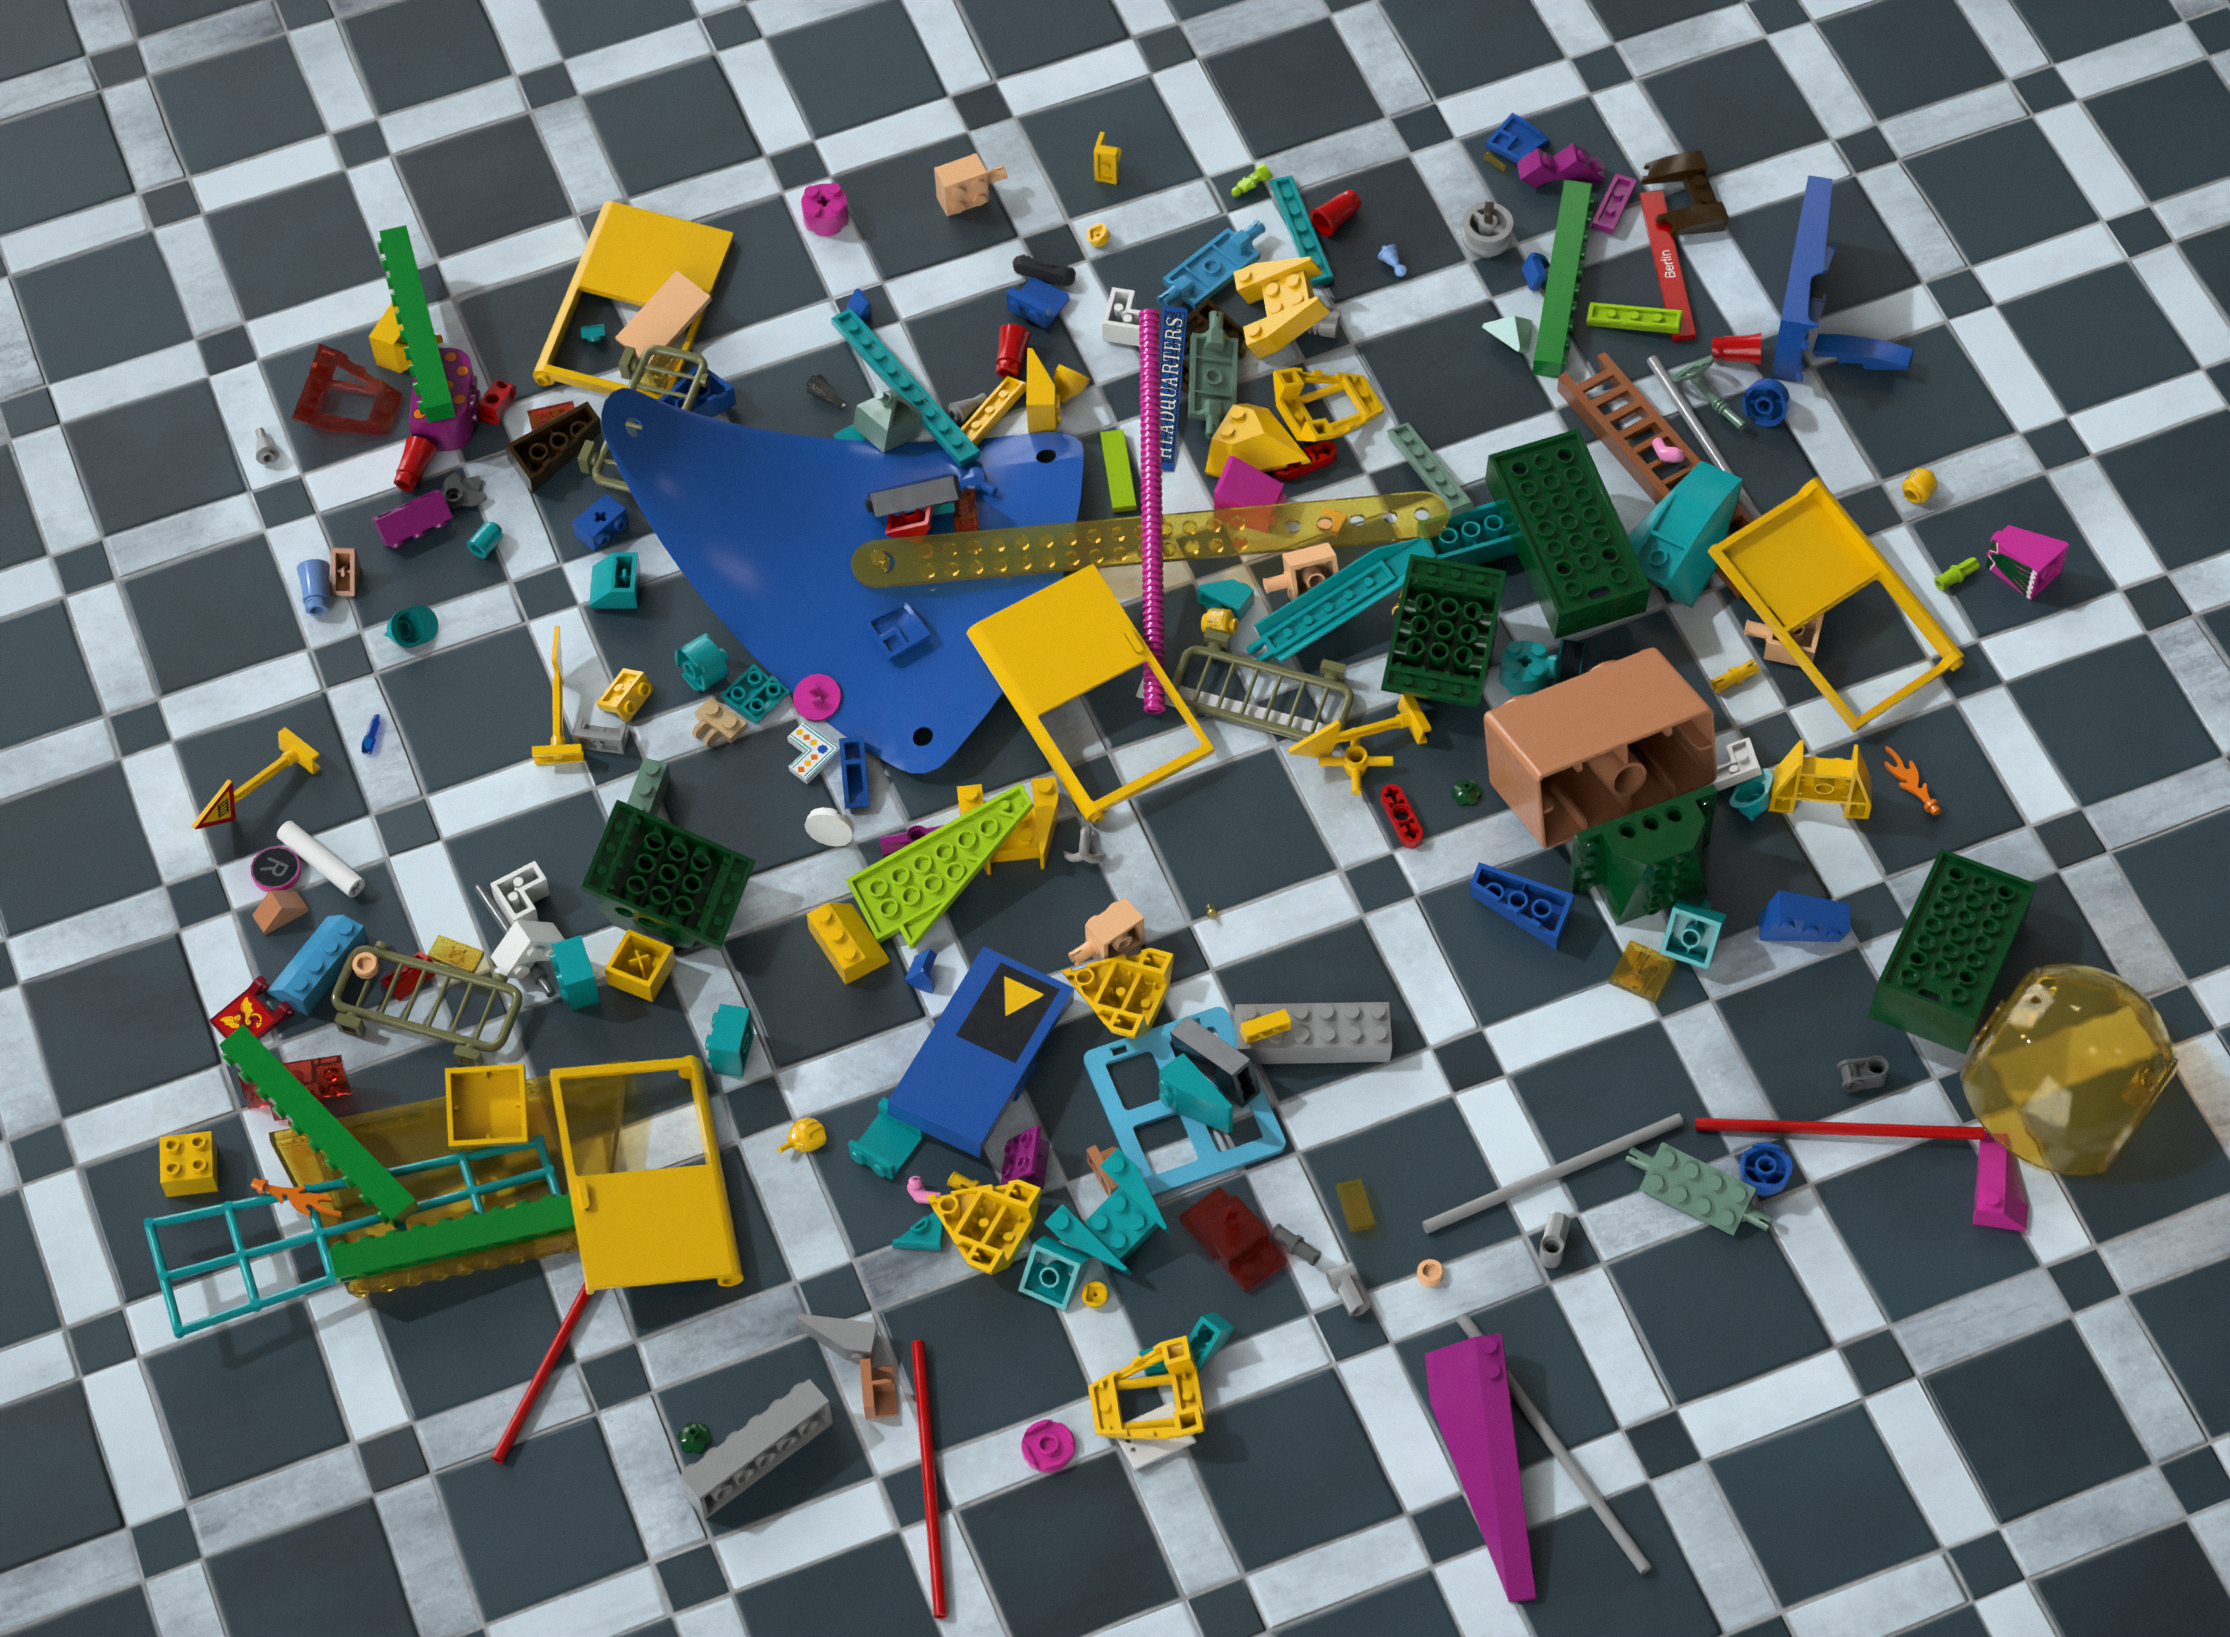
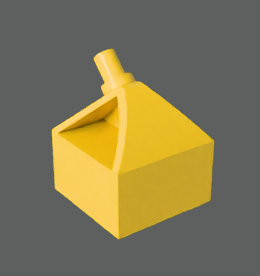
M391 303L370 333L369 339L376 365L401 374L409 368L408 365L412 364V360L407 361L404 347L408 346L407 342L402 343L399 329L403 328V324H397L394 311L399 309L398 307H393ZM435 335L437 344L443 343L442 335Z

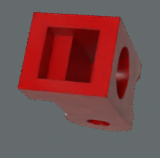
M498 379L495 380L477 403L479 420L498 426L502 421V414L515 398L516 386Z

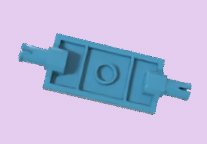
M1255 220L1244 231L1233 232L1230 228L1225 229L1163 277V285L1168 290L1157 297L1160 306L1163 304L1170 306L1180 298L1195 310L1207 298L1210 299L1235 279V271L1256 263L1261 259V253L1253 247L1252 241L1266 231L1264 224L1260 223L1259 220Z

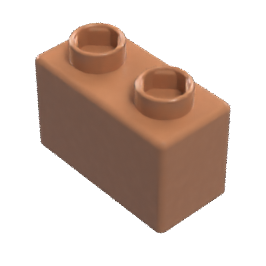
M1654 647L1617 661L1602 662L1593 667L1589 672L1533 694L1515 696L1504 702L1501 706L1487 711L1484 715L1490 783L1545 849L1574 839V833L1684 795L1713 783L1717 778L1714 712L1662 653Z

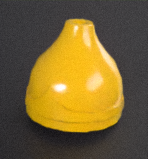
M1058 364L1053 376L1057 395H1060V401L1064 403L1082 393L1090 381V378L1060 364Z

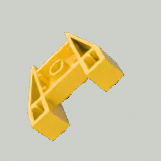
M1311 257L1255 263L1234 272L1236 289L1248 304L1264 298L1267 317L1243 327L1246 345L1258 359L1280 351L1330 313L1318 296L1314 297L1311 278L1321 275L1322 271Z
M1800 740L1772 772L1774 779L1769 791L1770 805L1768 811L1793 813L1796 800L1844 804L1843 817L1869 819L1872 803V779L1858 745L1854 744L1851 760L1819 758L1817 756L1804 757V740Z
M1056 777L1031 779L1034 807L984 865L987 875H991L990 863L1040 858L1041 869H1045L1059 816ZM982 784L957 786L960 816L984 804Z

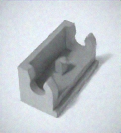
M579 718L573 737L575 744H581L583 749L624 754L630 731L627 728V724L624 723L618 729L588 725L584 722V718Z

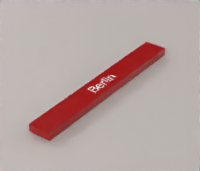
M1663 191L1640 193V204L1664 309L1683 310L1680 333H1670L1672 342L1694 340L1696 333L1674 238L1670 235L1671 225L1668 222H1663L1660 225L1656 222L1657 215L1667 213Z

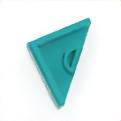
M934 1211L911 1226L909 1231L901 1237L894 1239L892 1246L897 1249L941 1251L944 1226Z

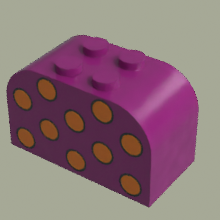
M438 348L456 417L427 423L426 415L420 414L417 402L422 400L421 396L416 397L413 387L409 426L412 436H418L430 441L436 446L437 451H455L466 446L473 437L475 423L479 422L476 405L481 399L480 390H477V376L473 374L469 356L457 348Z

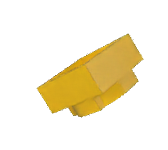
M524 1063L445 1068L448 1146L450 1149L529 1144L526 1067Z

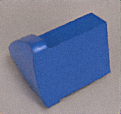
M1530 253L1522 267V273L1525 276L1529 290L1532 291L1539 290L1547 276L1545 269L1550 267L1548 259L1540 253Z
M928 949L916 955L904 981L921 991L933 993L935 982L930 971L937 953Z

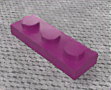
M1615 174L1592 221V229L1613 235L1637 186L1636 179Z

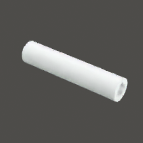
M287 821L279 828L277 832L279 840L350 898L356 897L365 886L363 878L293 821Z

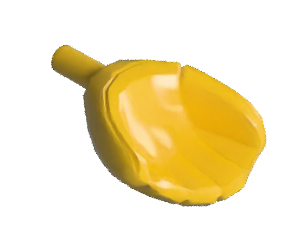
M801 1118L792 1126L787 1137V1143L777 1148L778 1152L782 1153L791 1147L802 1152L816 1150L827 1141L825 1129L818 1120Z

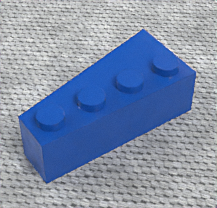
M697 365L688 374L695 376L699 366ZM707 369V374H710L709 385L707 388L700 387L690 412L713 418L736 405V397L733 386ZM683 378L670 391L688 394L693 380ZM664 394L659 401L682 408L685 399ZM636 419L635 424L641 425L639 420ZM636 429L638 437L642 434V430Z
M1480 862L1470 883L1471 897L1557 950L1574 907V894Z

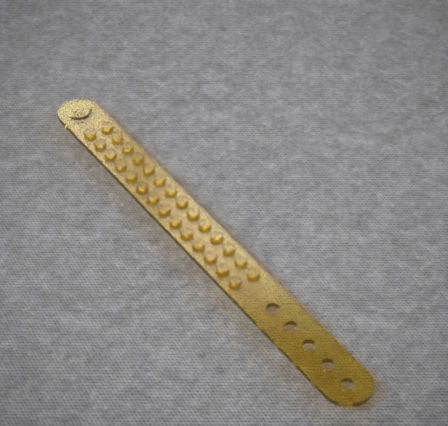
M1417 491L1163 514L1161 519L1163 520V525L1161 526L1163 527V532L1161 533L1163 534L1162 562L1296 551L1324 543H1329L1332 548L1408 541L1421 537L1429 539L1445 530L1449 522V509L1445 501L1436 494ZM1424 510L1430 516L1426 520H1419L1415 517V513ZM1387 513H1392L1396 515L1397 520L1393 523H1387L1382 517ZM1141 516L872 540L856 549L851 559V569L854 577L861 584L871 588H886L1075 571L1094 564L1097 569L1142 565L1143 533L1141 528L1143 526L1141 521L1143 519ZM1354 516H1360L1365 522L1363 525L1355 526L1351 524L1350 519ZM1322 519H1328L1333 525L1328 529H1323L1318 526V522ZM1289 522H1296L1300 525V529L1291 532L1285 526ZM883 552L890 554L895 561L894 568L886 575L884 574L890 569V559Z

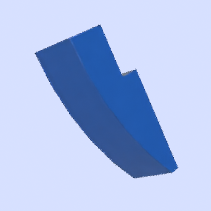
M864 736L839 738L845 809L870 807Z

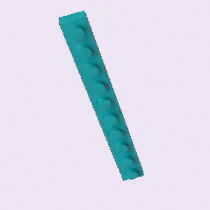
M851 308L831 318L832 325L881 380L890 389L896 390L923 415L921 424L960 467L980 458V450Z

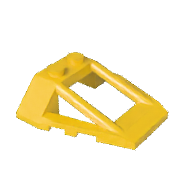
M1295 367L1274 370L1273 372L1276 407L1297 441H1321L1345 436L1376 419L1385 410L1364 375L1339 372L1336 373V376L1323 374L1322 370H1314L1313 373L1303 372L1302 368ZM1304 383L1332 384L1300 396ZM1345 390L1359 412L1329 424L1326 418L1313 420L1304 404Z
M1187 1336L1160 1342L1153 1347L1154 1350L1143 1357L1140 1355L1132 1359L1133 1363L1118 1372L1115 1369L1088 1386L1097 1436L1167 1440L1205 1431L1207 1417L1201 1383ZM1164 1360L1165 1367L1169 1372L1166 1375L1126 1379ZM1172 1385L1177 1410L1173 1412L1174 1418L1123 1423L1118 1390Z

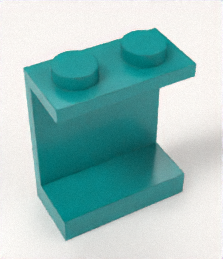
M883 1097L878 1103L879 1115L858 1142L850 1140L848 1146L850 1156L858 1164L864 1163L871 1167L877 1175L881 1177L887 1176L893 1180L927 1133L888 1116L887 1107L889 1099Z

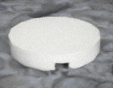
M824 807L812 810L805 822L806 832L811 838L827 846L836 847L851 842L855 827L847 815L843 814L841 816L837 814V810Z

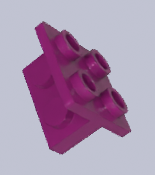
M1034 1126L1007 1141L1004 1147L1005 1158L1001 1169V1185L1009 1184L1008 1181L1021 1180L1040 1187L1041 1190L1044 1189L1050 1142L1040 1138L1041 1127Z

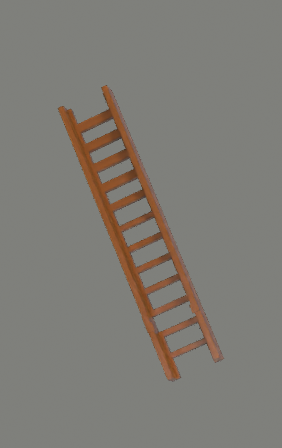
M1605 352L1597 356L1601 372L1589 379L1576 384L1567 373L1558 376L1557 391L1656 505L1670 492L1667 488L1669 485L1684 478L1701 462ZM1608 380L1615 387L1592 400L1585 394ZM1621 396L1628 402V404L1605 416L1599 410V408ZM1635 412L1642 418L1619 432L1612 425ZM1648 428H1651L1656 434L1634 447H1631L1626 441ZM1658 437L1663 439L1666 446L1679 448L1685 454L1683 461H1681L1685 468L1662 481L1653 471L1668 462L1657 459L1647 465L1639 456L1653 448L1651 443ZM1737 502L1731 523L1734 522L1740 530L1754 520ZM1717 565L1715 573L1738 599L1743 597L1723 570Z

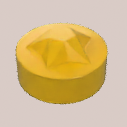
M1098 223L1088 230L1086 237L1092 246L1101 247L1109 241L1111 233L1104 224Z
M1091 1281L1083 1287L1082 1299L1086 1305L1099 1308L1108 1301L1109 1291L1103 1283Z

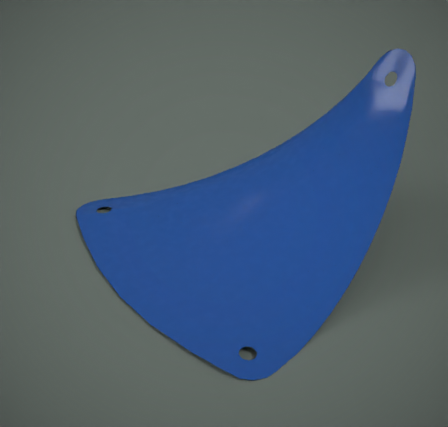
M621 388L612 392L603 405L601 421L606 443L642 513L685 577L743 646L792 694H794L795 688L800 681L809 675L823 674L835 680L841 690V702L837 711L831 717L825 719V721L847 738L864 736L865 751L908 773H927L941 767L987 715L1003 692L967 636L968 629L977 622L1063 578L1071 555L1081 500L1084 465L1082 442L1075 436L1063 432H1041L983 438L976 446L980 450V458L960 467L937 441L906 442L883 453L870 441L794 435L721 421L670 405L635 389ZM632 417L639 420L642 425V434L640 436L633 437L627 432L625 424L628 418ZM1042 450H1053L1056 453V458L1049 463H1041L1036 458L1037 454ZM972 467L982 468L987 475V482L998 488L994 496L983 490L974 492L961 489L962 496L975 495L978 531L956 533L954 512L932 515L930 528L921 545L887 536L888 515L874 517L872 513L867 512L865 505L868 492L947 473L958 475V480L967 475ZM968 501V504L971 505L968 510L969 513L975 511L974 501ZM955 502V519L961 518V516H958L960 502ZM916 509L907 510L904 513L912 512ZM901 512L893 514L894 516L901 515ZM906 602L930 632L931 638L889 662L865 627L864 620L889 607ZM921 727H927L933 733L931 742L925 746H918L913 742L914 732Z

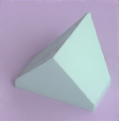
M1511 316L1483 324L1482 328L1517 352L1527 354L1532 320Z

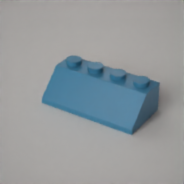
M345 915L327 916L269 987L267 994L282 1002H288L292 1008L309 1016L337 981L350 951L358 946L367 944L368 938L364 926Z

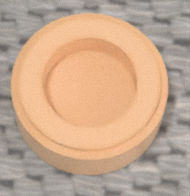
M363 952L354 958L352 967L358 977L369 979L377 974L379 963L375 955Z
M1427 1259L1419 1264L1417 1278L1422 1285L1435 1287L1443 1280L1444 1269L1440 1262Z

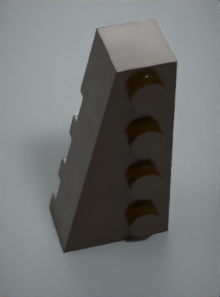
M588 401L506 445L508 460L532 494L582 450L585 440L592 441L601 433L600 418Z

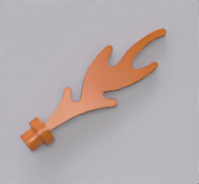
M1886 746L1885 752L1892 756L1897 767L1885 761V768L1896 778L1903 781L1899 783L1900 788L1920 798L1925 803L1924 809L1926 812L1937 816L1941 812L1939 802L1936 799H1930L1926 783L1923 784L1922 788H1918L1919 775L1913 761H1909V769H1906L1896 752Z
M254 1178L251 1183V1188L256 1189L257 1193L263 1195L265 1192H268L275 1196L281 1204L284 1202L282 1197L287 1196L291 1205L298 1212L308 1217L311 1216L310 1211L307 1209L308 1206L325 1215L342 1217L341 1211H334L319 1204V1202L332 1203V1197L317 1193L300 1194L306 1191L305 1186L278 1187L269 1185V1180L264 1178L261 1180Z

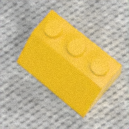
M827 903L806 914L809 931L846 985L890 962V959L852 904Z

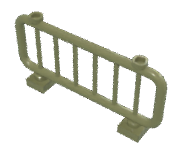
M662 345L648 347L643 351L640 359L637 358L634 347L626 346L618 364L621 378L630 380L628 389L637 390V388L684 398L685 401L682 409L691 411L700 387L707 388L710 382V374H707L708 363L702 355ZM660 354L695 362L699 368L694 376L647 364L651 356ZM645 369L693 380L688 394L639 383ZM630 422L625 424L626 427L642 430V425ZM585 440L578 457L581 472L590 474L592 470L593 480L597 484L631 493L626 482L607 478L601 474L605 463L617 466L614 460L607 459L610 449L606 440H604L600 452H597L594 441Z
M1207 628L1203 636L1204 646L1195 645L1184 650L1171 681L1178 692L1190 658L1194 655L1208 657L1193 700L1182 698L1194 718L1197 717L1198 713L1293 737L1301 741L1314 734L1329 690L1338 691L1344 695V701L1337 718L1341 723L1339 733L1345 728L1354 702L1352 689L1344 684L1346 680L1345 664L1323 659L1320 666V677L1228 653L1230 634ZM1213 659L1231 663L1216 707L1197 702ZM1236 665L1255 670L1239 713L1221 709ZM1259 671L1278 676L1263 719L1244 715ZM1283 677L1301 682L1286 725L1267 721ZM1306 683L1325 688L1310 732L1291 727Z
M377 941L375 947L369 945L358 946L348 954L331 996L332 1005L339 1011L334 1022L340 1032L363 1038L366 1027L362 1019L447 1041L456 1044L453 1055L457 1064L468 1067L483 1066L485 1061L481 1051L495 1052L506 1044L523 999L522 993L517 986L507 983V976L501 973H494L492 978L391 952L389 951L390 945L382 941ZM363 952L375 955L378 963L382 959L399 964L379 1012L361 1008L372 978L366 979L356 1006L346 1004L341 999L353 970V960L358 954ZM403 966L422 970V973L403 1019L386 1015L384 1012ZM427 972L445 976L446 978L427 1025L408 1021ZM453 978L467 982L469 986L449 1032L431 1026L450 979ZM475 984L493 989L476 1034L474 1038L456 1034L455 1032ZM501 991L510 994L512 1002L497 1039L493 1042L479 1040L497 992Z

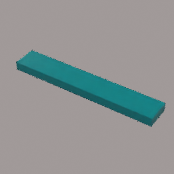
M1292 175L1270 180L1271 189L1299 258L1311 257L1322 271L1321 275L1311 278L1312 287L1334 283L1333 274Z

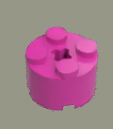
M823 183L805 188L801 199V207L806 229L814 231L815 235L824 237L839 233L849 220L847 198L840 185L837 183Z

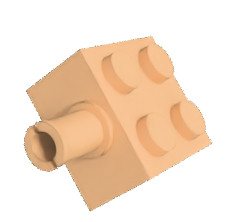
M977 153L934 168L937 199L947 217L989 202V184L1008 178L1003 165L986 171Z
M1329 543L1282 554L1283 574L1263 578V585L1267 594L1287 588L1288 597L1292 601L1338 572L1336 554Z
M1824 614L1790 635L1812 663L1817 649ZM1747 620L1744 635L1764 638L1766 641L1763 659L1799 666L1766 624Z
M1126 897L1119 902H1113L1106 911L1100 915H1094L1085 924V943L1068 953L1070 960L1075 962V966H1079L1091 956L1096 961L1124 954L1126 956L1145 944L1144 917Z

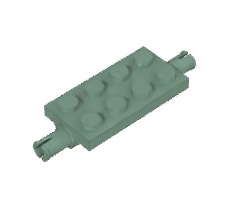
M1217 311L1209 313V329L1207 332L1202 334L1192 333L1190 337L1188 418L1206 421L1205 437L1207 439L1211 438V434L1212 437L1214 436L1232 405L1236 404L1238 339L1229 338L1223 330L1224 313L1221 311L1218 312V317H1216Z
M1664 1142L1661 1143L1656 1155L1653 1157L1634 1147L1630 1149L1629 1153L1638 1159L1627 1155L1625 1162L1646 1171V1176L1639 1188L1640 1190L1735 1236L1741 1223L1746 1221L1766 1232L1770 1228V1225L1762 1222L1761 1219L1772 1223L1774 1216L1754 1208V1204H1752L1757 1188Z

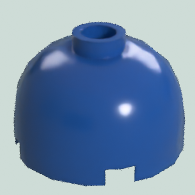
M1770 378L1754 382L1748 387L1742 397V408L1748 418L1750 416L1752 419L1757 420L1755 424L1764 427L1778 425L1786 417L1791 405V398L1787 388L1781 382Z
M1769 1142L1756 1143L1752 1145V1148L1747 1151L1745 1150L1742 1153L1739 1164L1740 1180L1757 1188L1755 1194L1760 1196H1771L1781 1192L1788 1184L1793 1169L1790 1156L1788 1155L1787 1157L1782 1152L1780 1146Z

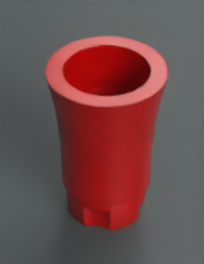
M1349 189L1344 193L1338 194L1325 204L1312 209L1309 217L1313 227L1325 237L1331 236L1342 223L1361 207V199L1357 196L1356 192Z
M1006 324L999 329V348L996 360V374L1004 379L1007 376L1015 378L1019 374L1026 347L1031 338L1030 331L1023 326Z
M1762 332L1750 335L1724 336V338L1712 337V357L1715 360H1723V362L1761 365Z
M418 436L407 437L404 452L396 470L394 485L403 491L414 492L429 463L437 453L436 446Z

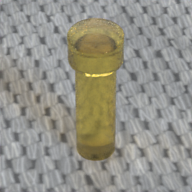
M1489 151L1483 156L1484 160L1489 161L1502 172L1507 169V166L1496 159Z

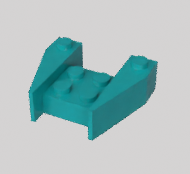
M1117 1148L1100 1167L1119 1187L1097 1210L1082 1223L1062 1204L1044 1223L1067 1246L1086 1253L1092 1258L1130 1276L1132 1272L1123 1262L1159 1226L1169 1235L1172 1234V1231L1142 1171Z

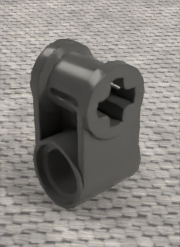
M1874 1055L1858 1059H1845L1839 1062L1837 1069L1843 1079L1842 1090L1845 1092H1856L1863 1089L1882 1087L1888 1077V1061L1882 1056ZM1872 1070H1879L1882 1073H1873Z

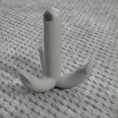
M1085 825L1080 830L1079 852L1075 854L1063 852L1064 858L1070 862L1085 860L1093 864L1102 862L1106 854L1092 855L1089 853L1092 827L1090 825Z

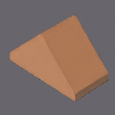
M331 547V595L356 596L361 571L356 548Z
M270 890L252 916L264 935L309 912V909L297 891Z

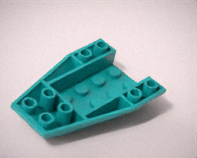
M1701 461L1629 534V541L1647 581L1668 590L1671 599L1692 608L1715 572L1718 564L1707 551L1713 544H1718L1726 539L1744 482L1742 478Z

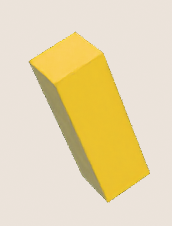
M1282 1009L1241 1023L1240 1033L1245 1043L1249 1044L1291 1030L1292 1021L1286 1009Z

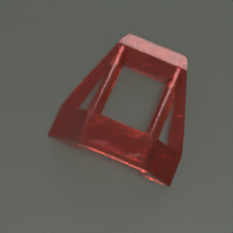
M319 344L291 419L326 431L372 435L388 434L402 394L380 378L376 379L366 372V368L360 364L356 365L348 359L349 356L343 352ZM336 367L342 368L370 386L334 380L333 376ZM329 388L376 396L368 420L361 421L320 413Z

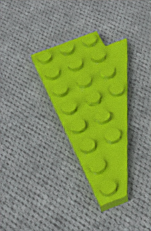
M1022 783L845 879L879 943L901 932L911 950L919 944L1033 809L1034 805Z

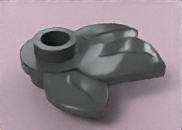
M452 473L444 481L445 491L443 496L450 509H456L461 506H477L487 498V495L480 491V476L461 480L456 473Z

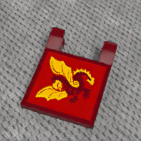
M258 976L248 989L212 1017L209 1022L225 1039L243 1024L259 1040L280 1022L291 1018L294 1015V1011L291 1005L284 1001L272 1013L257 997L269 989L266 979L263 976Z

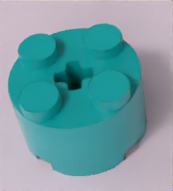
M707 633L675 651L677 667L682 665L685 671L681 675L689 686L696 691H704L729 675L726 661L729 660L727 653L722 648L718 649Z
M1511 641L1507 644L1501 655L1499 680L1501 685H1504L1510 694L1514 696L1530 695L1546 687L1549 669L1546 660L1549 655L1546 652L1545 646L1531 641Z

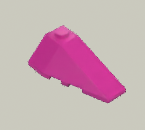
M1985 1131L1984 1140H1979L1973 1224L2026 1232L2028 1204L2007 1133Z

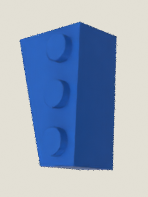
M1779 890L1758 914L1759 940L1840 942L1851 930L1848 903Z

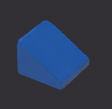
M859 288L855 289L846 306V310L851 308L862 321L871 318L870 302Z

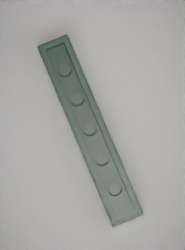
M1409 422L1387 430L1389 439L1451 517L1473 510V502Z

